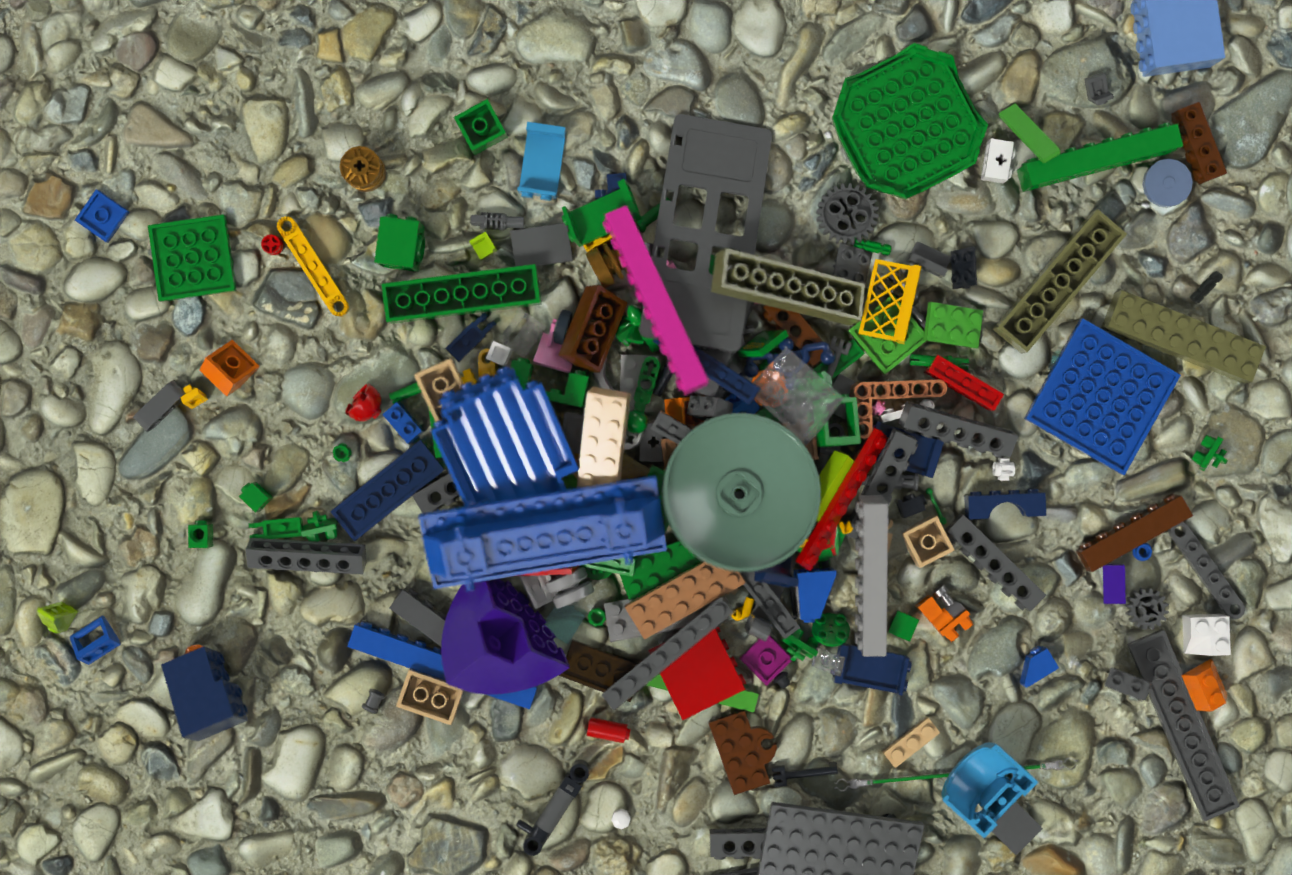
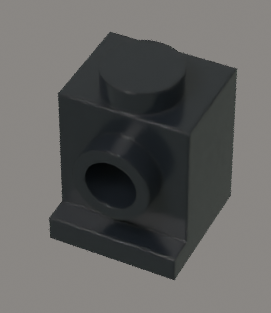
M912 493L903 497V501L899 498L895 499L902 518H907L926 510L924 505H927L923 494L914 495Z

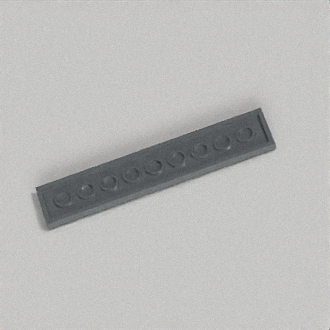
M1161 629L1128 643L1127 646L1141 678L1153 682L1148 695L1201 819L1207 821L1240 807L1199 711H1196L1181 676L1183 672L1165 630Z

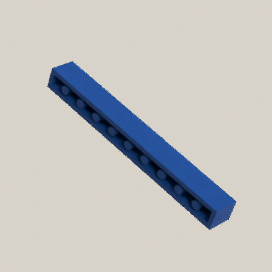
M361 621V623L354 625L347 647L445 680L441 647L434 646L431 648L426 646L427 643L416 640L414 642L408 640L409 637L406 635L397 634L396 636L390 634V630L381 627L379 629L373 628L372 624ZM538 686L507 694L486 695L530 710Z

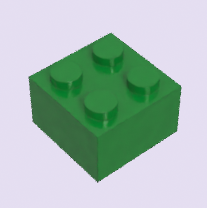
M488 99L454 116L474 156L508 138Z

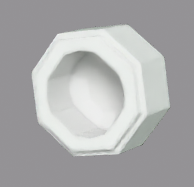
M618 809L614 811L611 821L614 827L624 829L628 827L631 817L628 811Z

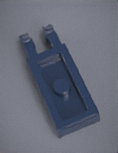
M483 313L475 322L468 325L445 348L459 363L496 326V323L492 321L483 331L478 327L487 319L488 315L486 313Z

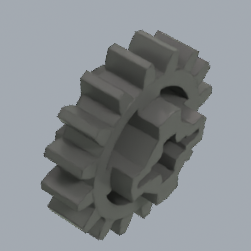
M1139 588V593L1133 591L1134 597L1127 598L1130 604H1125V607L1129 608V611H1126L1125 614L1131 615L1128 620L1135 622V627L1139 628L1141 626V629L1147 630L1148 627L1154 630V625L1162 626L1160 620L1166 621L1167 619L1164 617V614L1169 613V611L1165 610V607L1169 604L1163 602L1166 597L1159 596L1160 592L1156 590L1153 592L1151 588H1147L1146 591L1143 588ZM1142 605L1147 606V608H1149V610L1152 611V613L1147 612V610Z

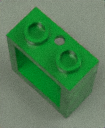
M849 394L837 395V398H832V395H821L820 399L813 401L817 447L861 444L857 397H849ZM827 404H846L848 436L829 437Z

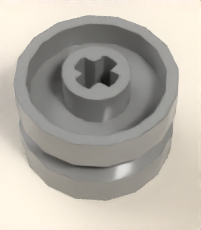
M578 567L573 574L557 575L545 583L549 593H556L562 590L552 599L556 608L574 603L595 591L590 581L579 583L588 575L585 567Z

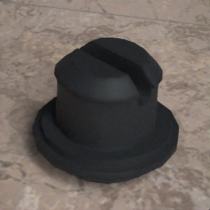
M788 672L779 673L774 678V683H778L781 688L789 686Z

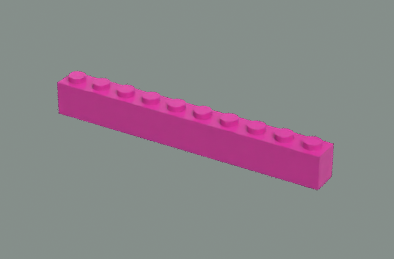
M627 205L605 214L604 229L606 233L610 232L612 237L611 244L614 250H618L620 254V264L623 268L626 267L628 281L630 285L634 284L636 288L635 296L638 302H642L644 306V316L647 320L650 319L653 325L651 327L652 333L661 342L659 344L660 350L663 355H667L669 360L667 364L670 372L675 373L677 377L675 381L680 391L683 390L684 394L687 395L706 387L709 381Z

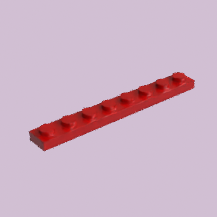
M874 428L796 559V562L805 569L811 571L812 567L817 563L818 557L827 546L828 540L837 529L838 523L847 512L848 506L853 498H855L858 489L865 481L881 450L885 447L889 438L881 430Z

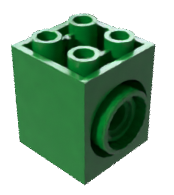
M386 214V217L380 216L374 263L384 268L419 272L420 263L423 260L425 251V226L415 217L406 216L405 219L398 218V215Z

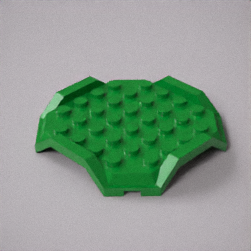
M916 43L911 44L896 55L859 74L845 78L832 116L838 139L856 174L865 186L905 200L936 186L976 164L980 146L988 127V123L976 111L958 76L953 55L941 51L936 52Z

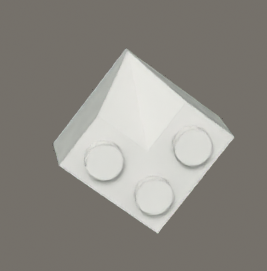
M1223 614L1182 615L1183 651L1185 654L1231 655L1229 616Z

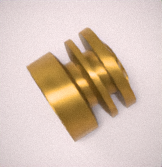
M352 147L341 158V175L346 182L358 191H374L384 182L386 176L385 164L368 147ZM361 164H363L365 168H362L361 171H359L357 168L361 167Z
M604 243V254H601L595 248L585 253L601 286L606 289L615 284L614 274H617L623 280L624 276L621 270L624 269L626 274H628L626 267L623 268L620 264L618 250H614V248L610 250L608 245Z

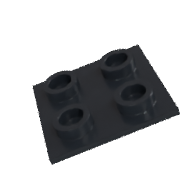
M975 246L951 251L950 262L953 289H968L970 286L977 285Z

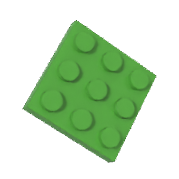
M889 296L881 304L883 307H886L894 301ZM895 304L886 311L892 319L899 314L900 310ZM880 305L871 311L872 315L882 309ZM884 312L874 317L879 326L889 321ZM912 316L905 345L895 341L860 335L861 321L848 330L883 375L887 374L926 342L923 340L924 331ZM871 319L865 323L864 331L872 332L878 327ZM892 323L882 328L885 335L894 336L895 328Z

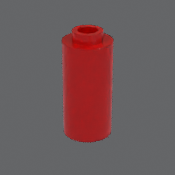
M590 717L586 736L624 743L625 740H629L631 729L627 728L628 724Z

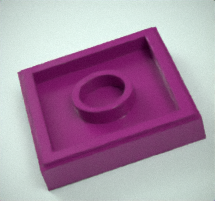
M769 635L766 641L758 639L739 657L766 686L791 662L789 653L771 635Z

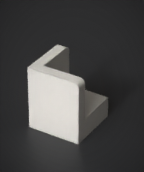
M493 341L486 359L505 367L513 350Z

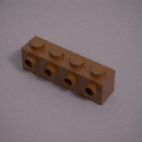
M1200 101L1172 113V124H1178L1186 151L1185 157L1187 162L1191 164L1192 176L1198 182V185L1227 174Z

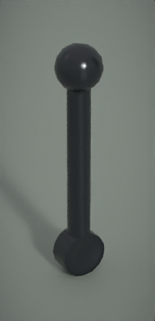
M790 587L793 618L797 619L794 589Z

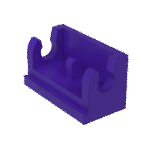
M1104 565L1102 567L1103 604H1126L1125 565Z

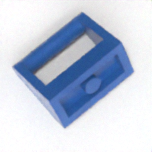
M103 615L70 636L77 660L87 665H90L121 645L119 638ZM101 625L104 635L83 647L79 639Z

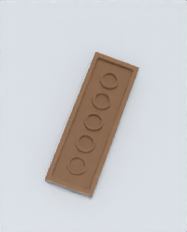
M702 561L625 605V609L645 640L746 582L740 572L720 569Z

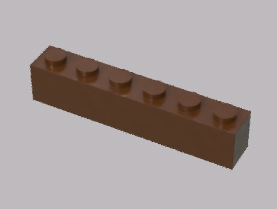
M1170 494L1163 498V502L1148 506L1146 508L1147 511L1142 514L1140 512L1129 517V521L1114 525L1113 530L1108 533L1104 531L1096 536L1097 539L1092 542L1089 540L1080 544V548L1076 550V553L1086 571L1094 572L1192 517L1193 514L1182 495Z

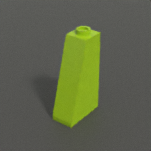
M835 450L819 475L821 498L817 522L821 519L854 463L850 456Z

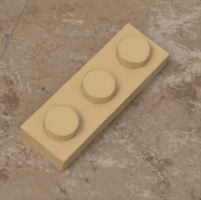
M926 717L882 752L896 768L940 734V732L931 720Z

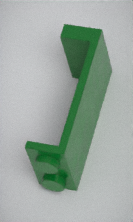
M625 179L618 181L619 190L571 212L565 206L561 207L564 213L562 220L569 227L570 231L567 234L571 242H575L581 247L610 234V232L606 233L603 226L605 214L626 205L634 222L642 219L632 190Z

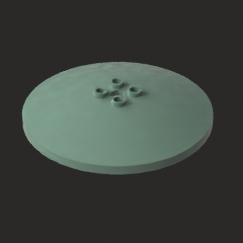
M746 413L727 414L700 424L689 432L676 447L670 457L664 475V508L675 535L697 558L709 565L728 571H757L776 565L791 556L810 535L820 507V481L810 453L790 430L771 419L759 415ZM735 489L743 490V499H737L734 496Z

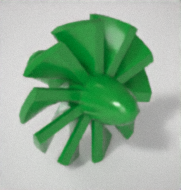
M630 305L627 309V315L623 314L616 331L617 339L626 346H629L631 342L643 344V340H645L651 352L659 350L660 347L653 342L654 339L643 337L640 334L639 329L643 308L640 309L637 305Z

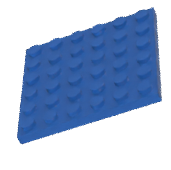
M1080 318L1024 419L1119 474L1125 475L1181 375L1084 318Z

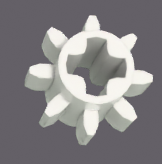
M998 457V462H993V476H998L1000 481H1009V476H1014L1015 474L1014 462H1010V458Z

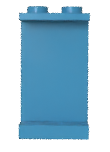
M527 122L526 145L520 186L517 188V191L524 198L539 196L541 200L552 201V198L557 199L566 128Z

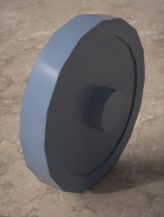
M1164 159L1157 161L1148 168L1144 174L1142 185L1144 194L1150 202L1157 206L1168 208L1176 206L1187 199L1192 190L1193 180L1191 172L1186 165L1178 160Z

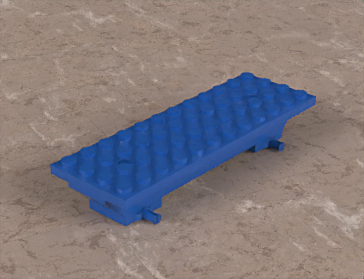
M655 475L419 514L422 538L434 589L466 584V590L470 591L471 587L472 591L475 589L474 582L625 558V564L629 565L628 557L630 564H633V556L667 551Z

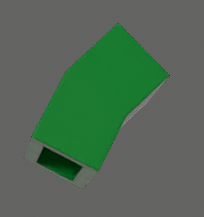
M897 610L888 633L910 642L919 619Z

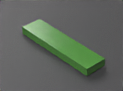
M1016 104L999 113V118L1043 164L1060 154V149Z

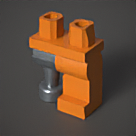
M942 584L932 594L935 598L942 599L946 605L943 609L939 607L930 595H927L915 606L940 635L953 642L959 636L954 627L960 624L964 630H967L973 623L969 617L970 613L962 604L954 601L947 594L948 588L945 584Z

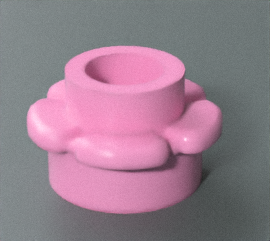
M876 399L873 402L872 416L876 414L880 416L886 409L884 406L885 401Z

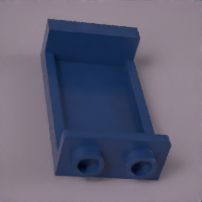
M875 421L873 429L881 430L888 438L893 428L915 437L918 446L915 453L911 454L908 459L909 465L906 471L918 473L929 478L934 477L944 442L938 439L927 438L920 434L909 433L903 429ZM896 449L894 456L902 455L903 449Z
M843 643L838 646L832 681L838 684L846 683L897 693L902 696L903 691L907 690L908 680H906L907 672H910L912 663L907 655L887 651L886 656H863L856 645Z

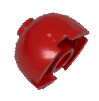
M365 384L354 395L352 405L350 403L347 405L345 414L360 422L368 421L371 418L376 419L382 411L380 409L382 404L380 393L371 384Z

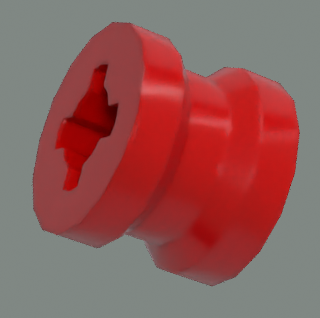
M270 234L262 239V249L270 255H278L283 251L284 243L279 237Z

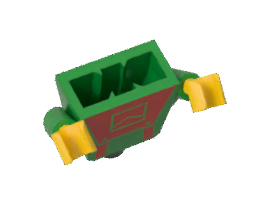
M850 520L846 524H843L842 521L839 522L840 527L838 528L837 526V529L828 540L827 546L818 557L817 562L820 568L830 567L829 558L839 554V548H841L846 534L853 530ZM814 525L810 535L797 550L799 553H801L803 547L805 546L806 542L808 541L809 537L814 531L816 525Z

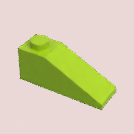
M64 602L40 607L36 611L42 623L48 626L47 629L53 633L67 631L78 613L76 609Z

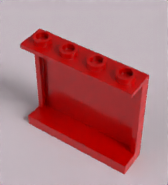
M719 626L660 673L682 721L745 690L744 685L747 683L742 674L738 675L735 669L738 665L733 656L729 657L726 651L729 647L725 639L721 640L718 635L721 632ZM664 643L650 649V655Z

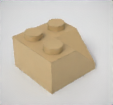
M931 515L915 523L902 533L906 547L915 565L919 568L955 551L936 515Z

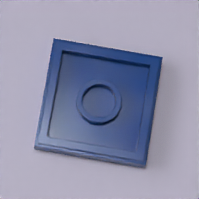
M96 189L75 221L103 241L109 243L130 211Z

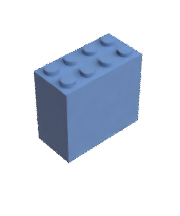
M1217 0L1132 1L1131 14L1134 15L1135 20L1133 30L1137 34L1136 50L1140 55L1139 70L1142 72L1143 77L1211 68L1225 58Z

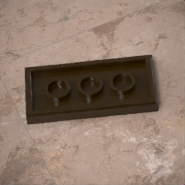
M572 639L566 655L570 668L559 676L604 693L635 668L638 663Z

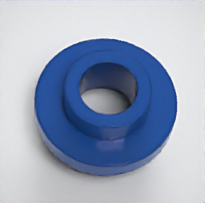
M1145 542L1133 549L1132 554L1137 560L1146 561L1152 555V548ZM1140 548L1144 549V553L1142 555L1139 554Z

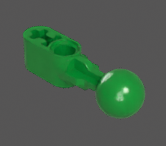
M649 356L643 361L633 397L635 401L634 408L628 413L627 431L629 433L640 434L648 426V418L644 412L646 405L651 401L660 368V362L656 357ZM652 363L654 368L651 371V375H647L648 366ZM643 381H648L651 387L643 389L640 384Z

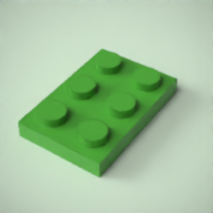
M928 302L923 340L976 349L979 347L983 310Z

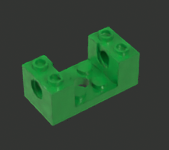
M518 357L517 361L512 360L511 368H514L524 389L526 388L525 384L531 381L534 365L530 364V360ZM574 370V373L569 372L565 395H562L563 391L550 389V392L546 391L549 400L584 408L590 378L586 376L587 373Z

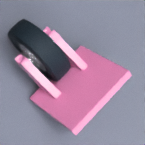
M562 310L559 319H553L550 333L542 334L533 364L566 373L571 372L573 364L558 356L571 324V311Z

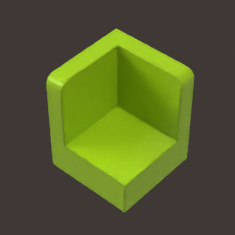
M486 231L469 241L480 260L497 252Z

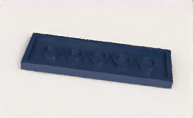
M420 440L330 512L355 542L445 469L424 442Z

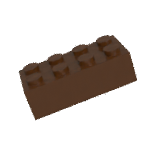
M600 285L586 286L558 356L587 373L601 372L628 303Z

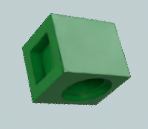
M257 482L247 483L241 489L242 493L239 496L255 513L260 512L273 499Z
M196 520L195 524L188 525V548L213 547V524H207V520ZM199 529L204 532L203 539H200L197 535Z

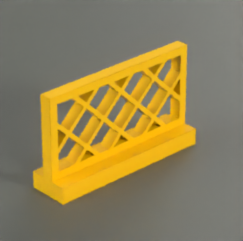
M875 259L859 329L860 335L895 341L905 345L921 266H910ZM878 265L887 266L890 272L881 278L877 273ZM900 269L908 270L907 277L899 281L895 272ZM893 275L897 284L888 289L883 280ZM881 282L886 291L876 296L873 292V287ZM900 286L904 292L903 296L895 300L890 291ZM888 293L894 302L883 307L879 298ZM877 301L882 309L872 315L869 305ZM896 304L900 311L897 316L891 319L886 310ZM884 312L889 321L879 326L874 317ZM871 319L878 327L872 332L864 331L865 323ZM892 323L895 328L894 336L885 335L882 328Z

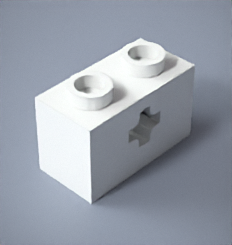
M992 138L987 141L981 180L1005 183L1011 178L1012 167H1010V163L1015 156L1014 142ZM997 158H999V161L1002 162L1001 165H999V162L996 161Z

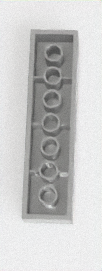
M859 495V501L855 503L856 513H858L859 520L855 521V529L859 536V539H855V549L858 551V558H855V569H858V576L855 577V588L858 589V595H855V607L858 610V614H855V625H857L858 632H855V644H857V649L861 651L863 656H886L888 503L883 495Z

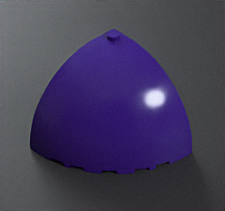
M500 578L474 582L475 589L472 591L471 587L470 591L466 590V584L461 585L449 608L441 641L442 664L445 680L448 685L477 694H507L543 684L570 668L562 647L558 648L554 641V638H556L554 632L545 625L547 623L539 611L534 612L532 607L528 605L530 603L528 598L521 591L517 593L511 582L508 580L504 582Z

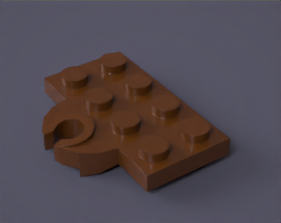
M745 710L709 721L711 732L734 795L770 784L765 764L769 763L775 756L777 743H773L769 748H764L761 742L763 739H773L774 735L766 727H751Z

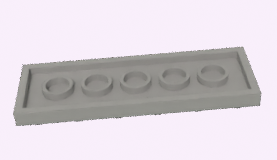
M635 599L604 604L610 642L642 637L625 609V605ZM715 601L655 634L684 628Z

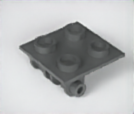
M840 243L839 248H837V259L834 261L836 264L833 265L835 268L833 276L866 284L872 252Z

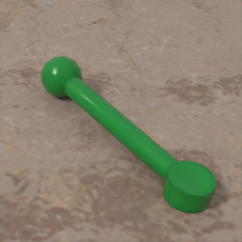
M927 488L925 492L929 495L941 524L944 525L947 523V519L942 516L932 494V488Z

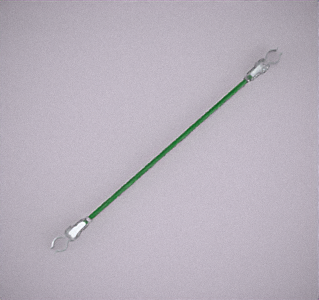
M1070 757L1066 758V759L1064 760V763H1065L1068 759H1073V758H1070ZM1053 759L1052 761L1039 763V765L1023 767L1026 770L1039 768L1057 771L1064 769L1066 766H1064L1063 760ZM1075 764L1074 767L1070 768L1069 770H1073L1078 765ZM950 773L878 780L851 778L847 782L849 786L840 791H845L848 787L854 790L878 783L948 777Z

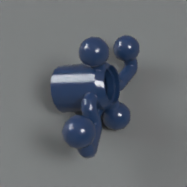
M787 337L779 343V348L784 353L773 355L771 352H768L763 357H747L744 374L749 378L756 377L759 368L754 361L767 359L768 366L771 369L778 370L784 376H788L785 380L786 387L789 390H797L800 386V379L795 375L800 371L802 365H806L809 362V351L823 349L820 359L826 365L832 364L836 359V355L826 342L806 344L802 350L791 351L794 347V342L791 338ZM786 356H793L798 362L797 368L792 372H787L782 368L781 362Z

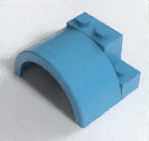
M987 742L967 753L953 768L944 783L942 800L985 838L998 825L996 821L1022 794L1026 796L1038 781L996 743ZM1007 774H1013L1011 780L1006 776ZM977 804L983 808L980 812H975Z

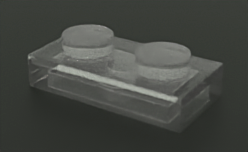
M817 647L818 654L816 657L813 656L811 666L835 676H841L845 657Z

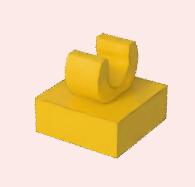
M190 384L183 388L186 394L180 397L182 403L190 409L208 400L204 392L198 388H192Z

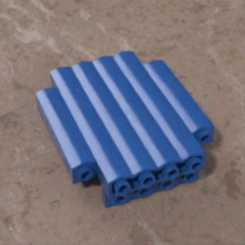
M508 366L497 370L498 374L494 376L486 374L480 377L479 382L472 384V382L465 383L460 386L461 390L454 392L453 389L446 391L439 400L442 406L441 412L444 418L447 417L448 421L445 422L442 419L433 423L434 427L431 428V433L465 506L567 490L562 477L579 470L542 382L530 381L525 384L526 388L523 389L513 367L510 369Z

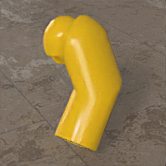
M746 597L744 605L736 608V612L731 617L736 621L749 617L755 599Z

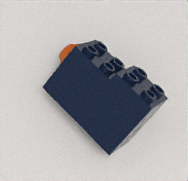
M199 644L188 647L184 655L161 664L182 738L194 741H201L248 721V709L241 698L243 695L239 685L229 682V674L223 665L225 663L223 655L218 651Z

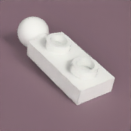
M924 399L919 404L935 408L934 402L930 399ZM901 405L902 409L894 411V408L884 410L883 414L878 416L879 421L884 423L899 419L905 405Z

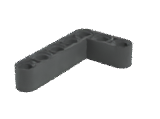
M798 551L792 554L790 575L800 554ZM768 584L780 600L785 587ZM755 601L751 615L745 624V630L748 634L766 641L772 630V624L768 616Z

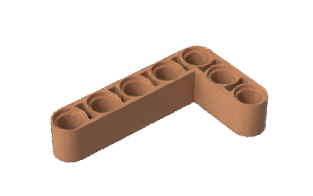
M936 379L854 383L850 388V397H857V407L860 405L865 407L864 414L859 415L858 413L859 426L861 424L865 426V432L860 434V438H868L873 431L872 399L941 397L947 392L946 383ZM935 383L939 385V390L937 393H934L933 391V385ZM898 384L902 387L899 395L895 392V387ZM916 384H919L921 388L918 394L914 392ZM879 385L883 387L881 395L876 393V388ZM859 386H863L865 390L862 396H859L857 393Z

